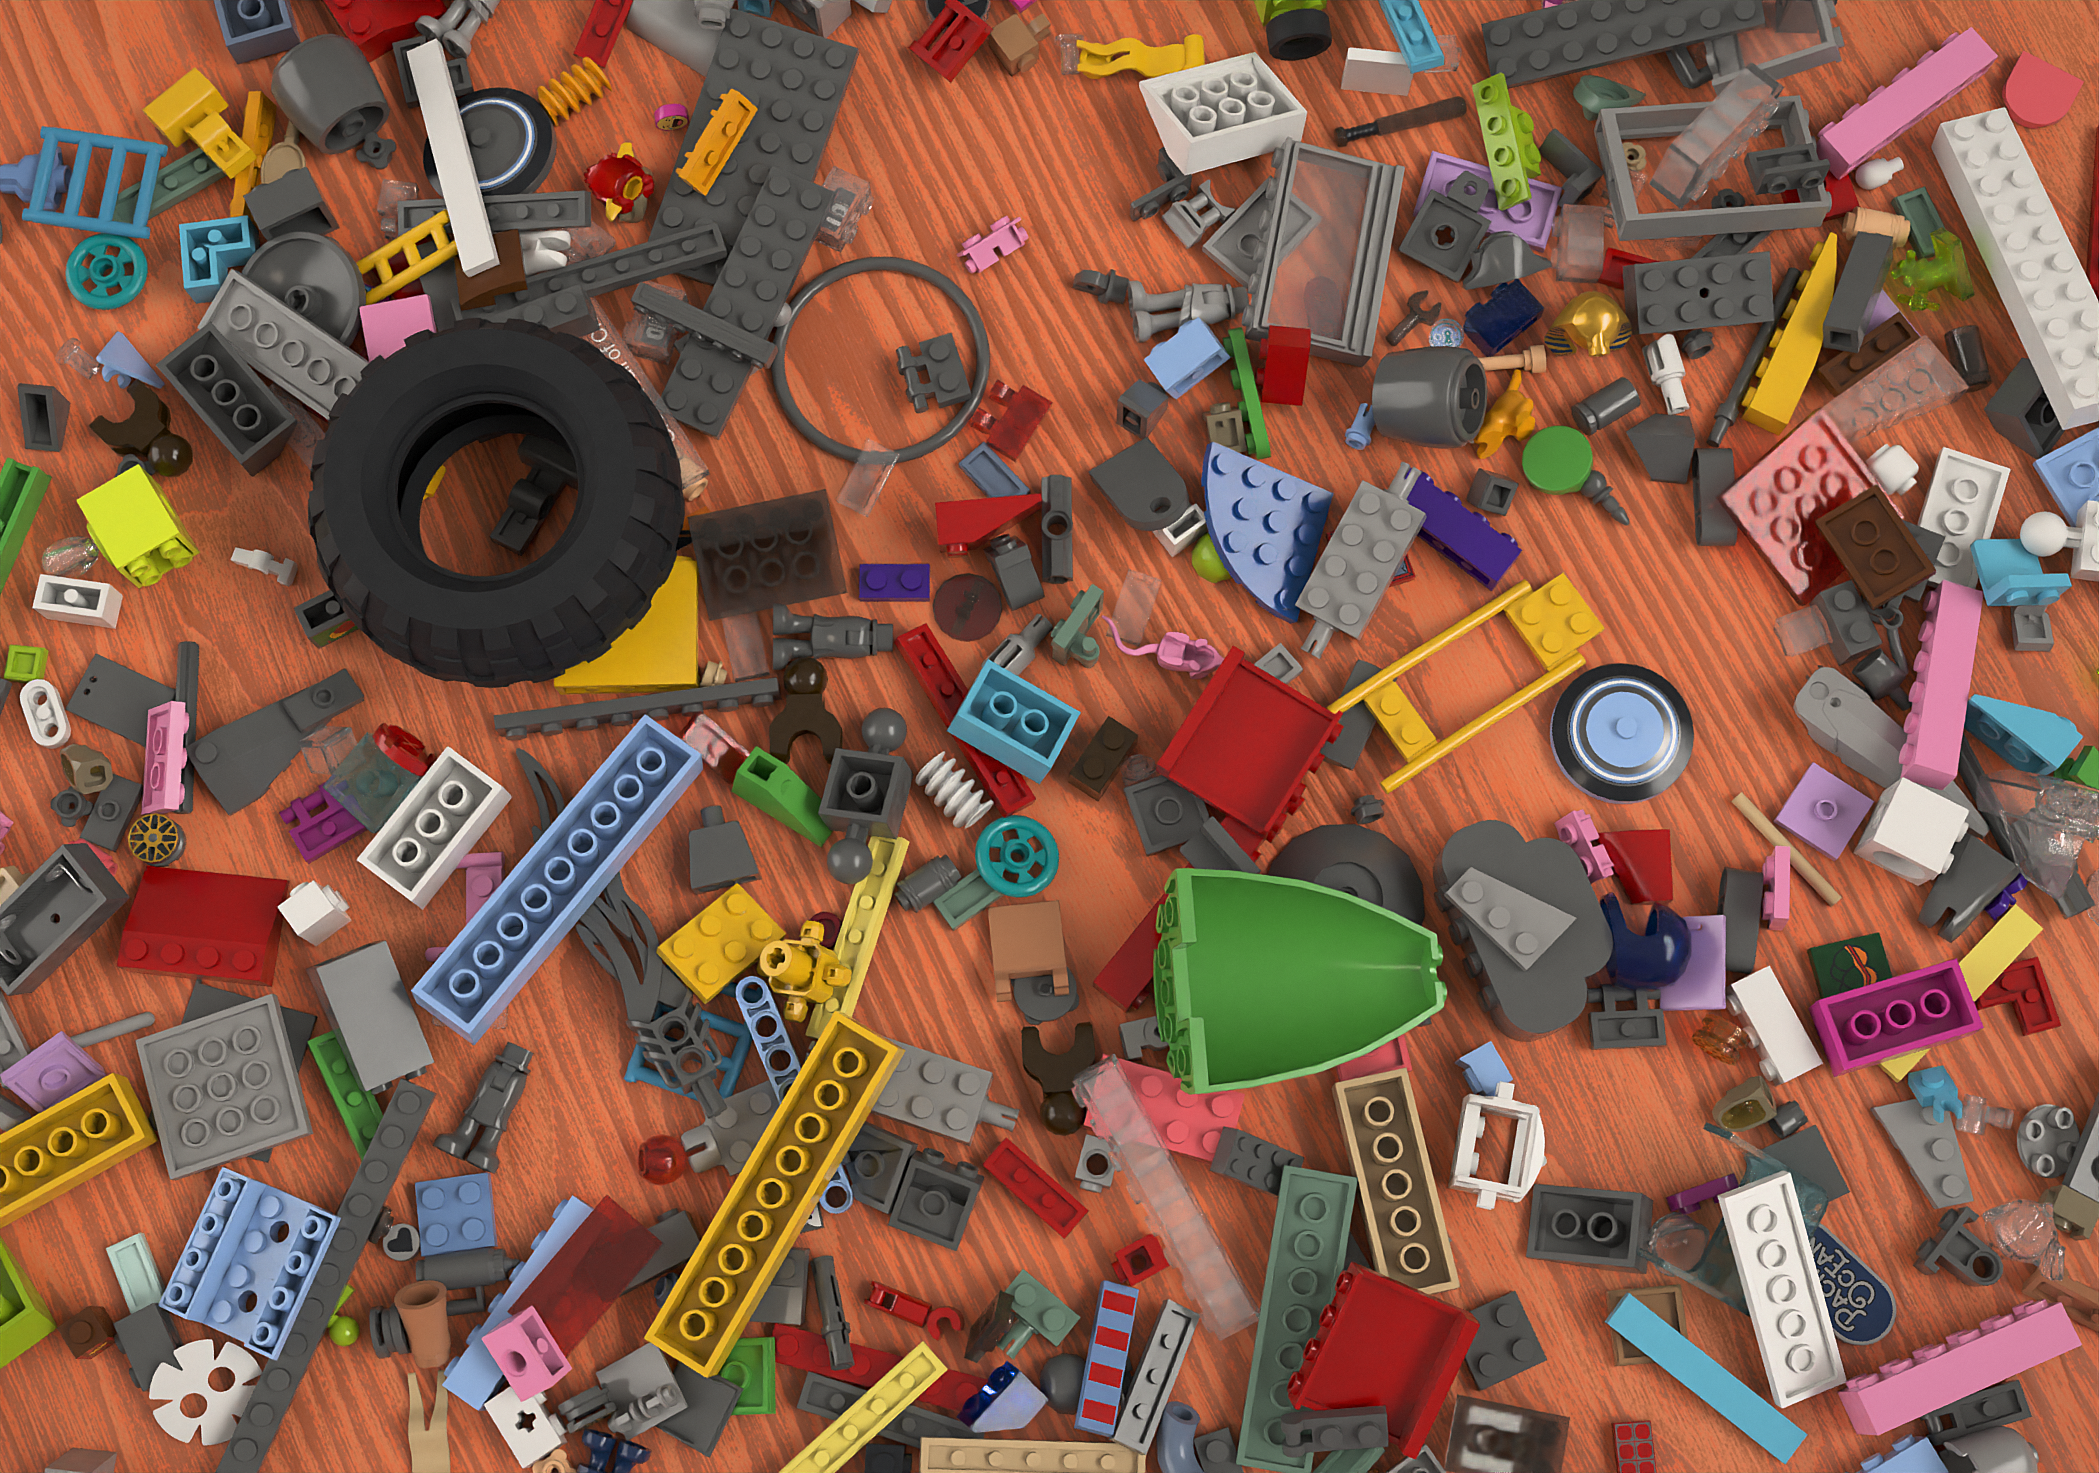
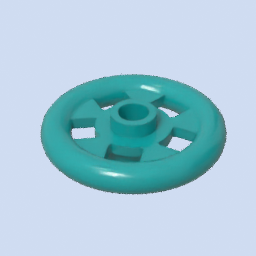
M99 233L86 238L72 251L66 264V282L72 295L82 304L93 309L112 310L128 304L141 292L147 279L148 265L141 247L129 237ZM108 246L121 248L118 257L105 255ZM91 254L95 258L92 260L90 268L87 269L82 266V263ZM133 263V275L124 276V264ZM107 269H113L110 275L103 277ZM89 278L97 285L91 292H88L82 285ZM120 284L122 291L109 296L107 288Z
M1010 815L1006 818L996 819L984 828L976 843L975 860L980 875L991 888L1003 895L1021 898L1041 892L1053 881L1059 866V851L1054 837L1040 822L1026 816ZM1016 829L1019 839H1011L1005 842L1002 832ZM1034 836L1043 847L1037 853L1034 852L1032 846L1027 842ZM990 848L1000 849V862H990ZM1011 853L1020 854L1022 861L1014 862L1011 859ZM1034 862L1043 868L1036 878L1027 873ZM1004 870L1012 874H1018L1017 882L1013 883L1003 879Z

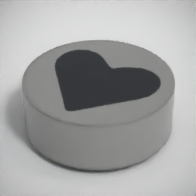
M403 1223L392 1226L383 1238L384 1251L390 1258L397 1261H409L415 1258L421 1250L419 1230L412 1225Z

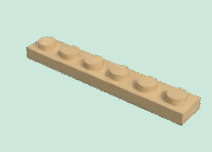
M921 1436L919 1473H1145L1146 1455H1140L1115 1442Z

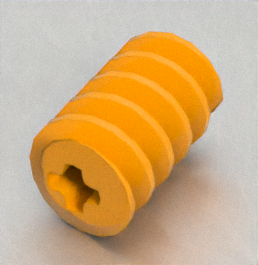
M589 57L582 59L584 69L577 64L571 66L573 77L567 72L562 71L560 73L562 84L551 78L548 81L550 91L541 85L537 88L539 96L537 100L555 128L558 127L557 115L562 116L567 121L570 119L568 108L571 107L577 113L581 112L579 101L582 100L588 106H591L590 94L594 93L600 99L604 98L601 87L605 86L612 92L606 76Z

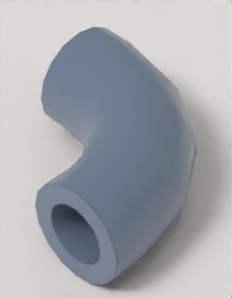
M1177 1401L1166 1404L1156 1435L1157 1460L1162 1473H1205L1198 1464L1194 1453L1193 1439L1200 1421L1199 1414L1189 1405Z

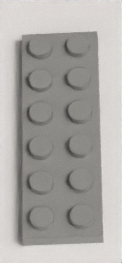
M233 269L230 270L197 327L200 330L211 321L246 363L326 419H329L328 415L342 393L349 395L353 388L362 380L360 372L370 363L248 277Z

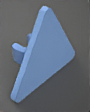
M119 331L115 333L96 357V360L104 365L102 368L104 381L108 382L112 376L120 374L117 381L122 389L130 384L131 377L159 389L164 386L161 378L125 335Z

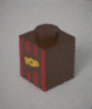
M98 1306L86 1307L57 1327L75 1359H92L115 1343L114 1334L117 1333L113 1321L105 1308Z

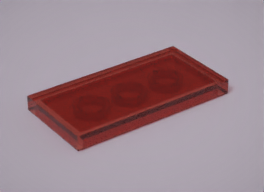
M606 1195L507 1312L513 1316L533 1305L567 1359L664 1243L609 1195Z

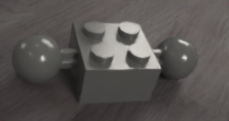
M891 708L875 709L865 717L862 724V737L869 747L868 752L835 749L818 814L829 830L846 832L845 839L836 842L830 848L827 855V868L834 879L844 884L861 882L869 875L872 869L873 856L866 845L867 836L897 839L914 774L904 757L889 755V752L895 751L904 743L907 735V725L900 713Z

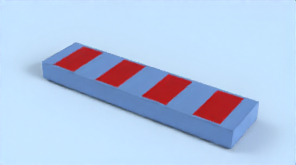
M1107 1280L1100 1283L1074 1425L1076 1429L1106 1437H1111L1114 1434L1139 1289Z

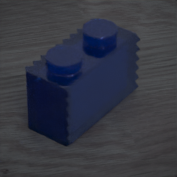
M1515 279L1509 285L1507 282L1501 283L1490 294L1492 299L1484 305L1480 302L1476 303L1464 315L1467 319L1462 328L1463 333L1467 334L1468 338L1476 344L1477 348L1486 357H1493L1538 321L1543 314L1545 308L1519 279Z

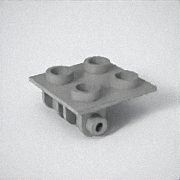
M650 1342L596 1372L600 1384L606 1383L609 1389L607 1394L609 1400L614 1401L618 1408L617 1411L611 1414V1418L608 1419V1427L613 1433H623L627 1441L688 1408L662 1350Z

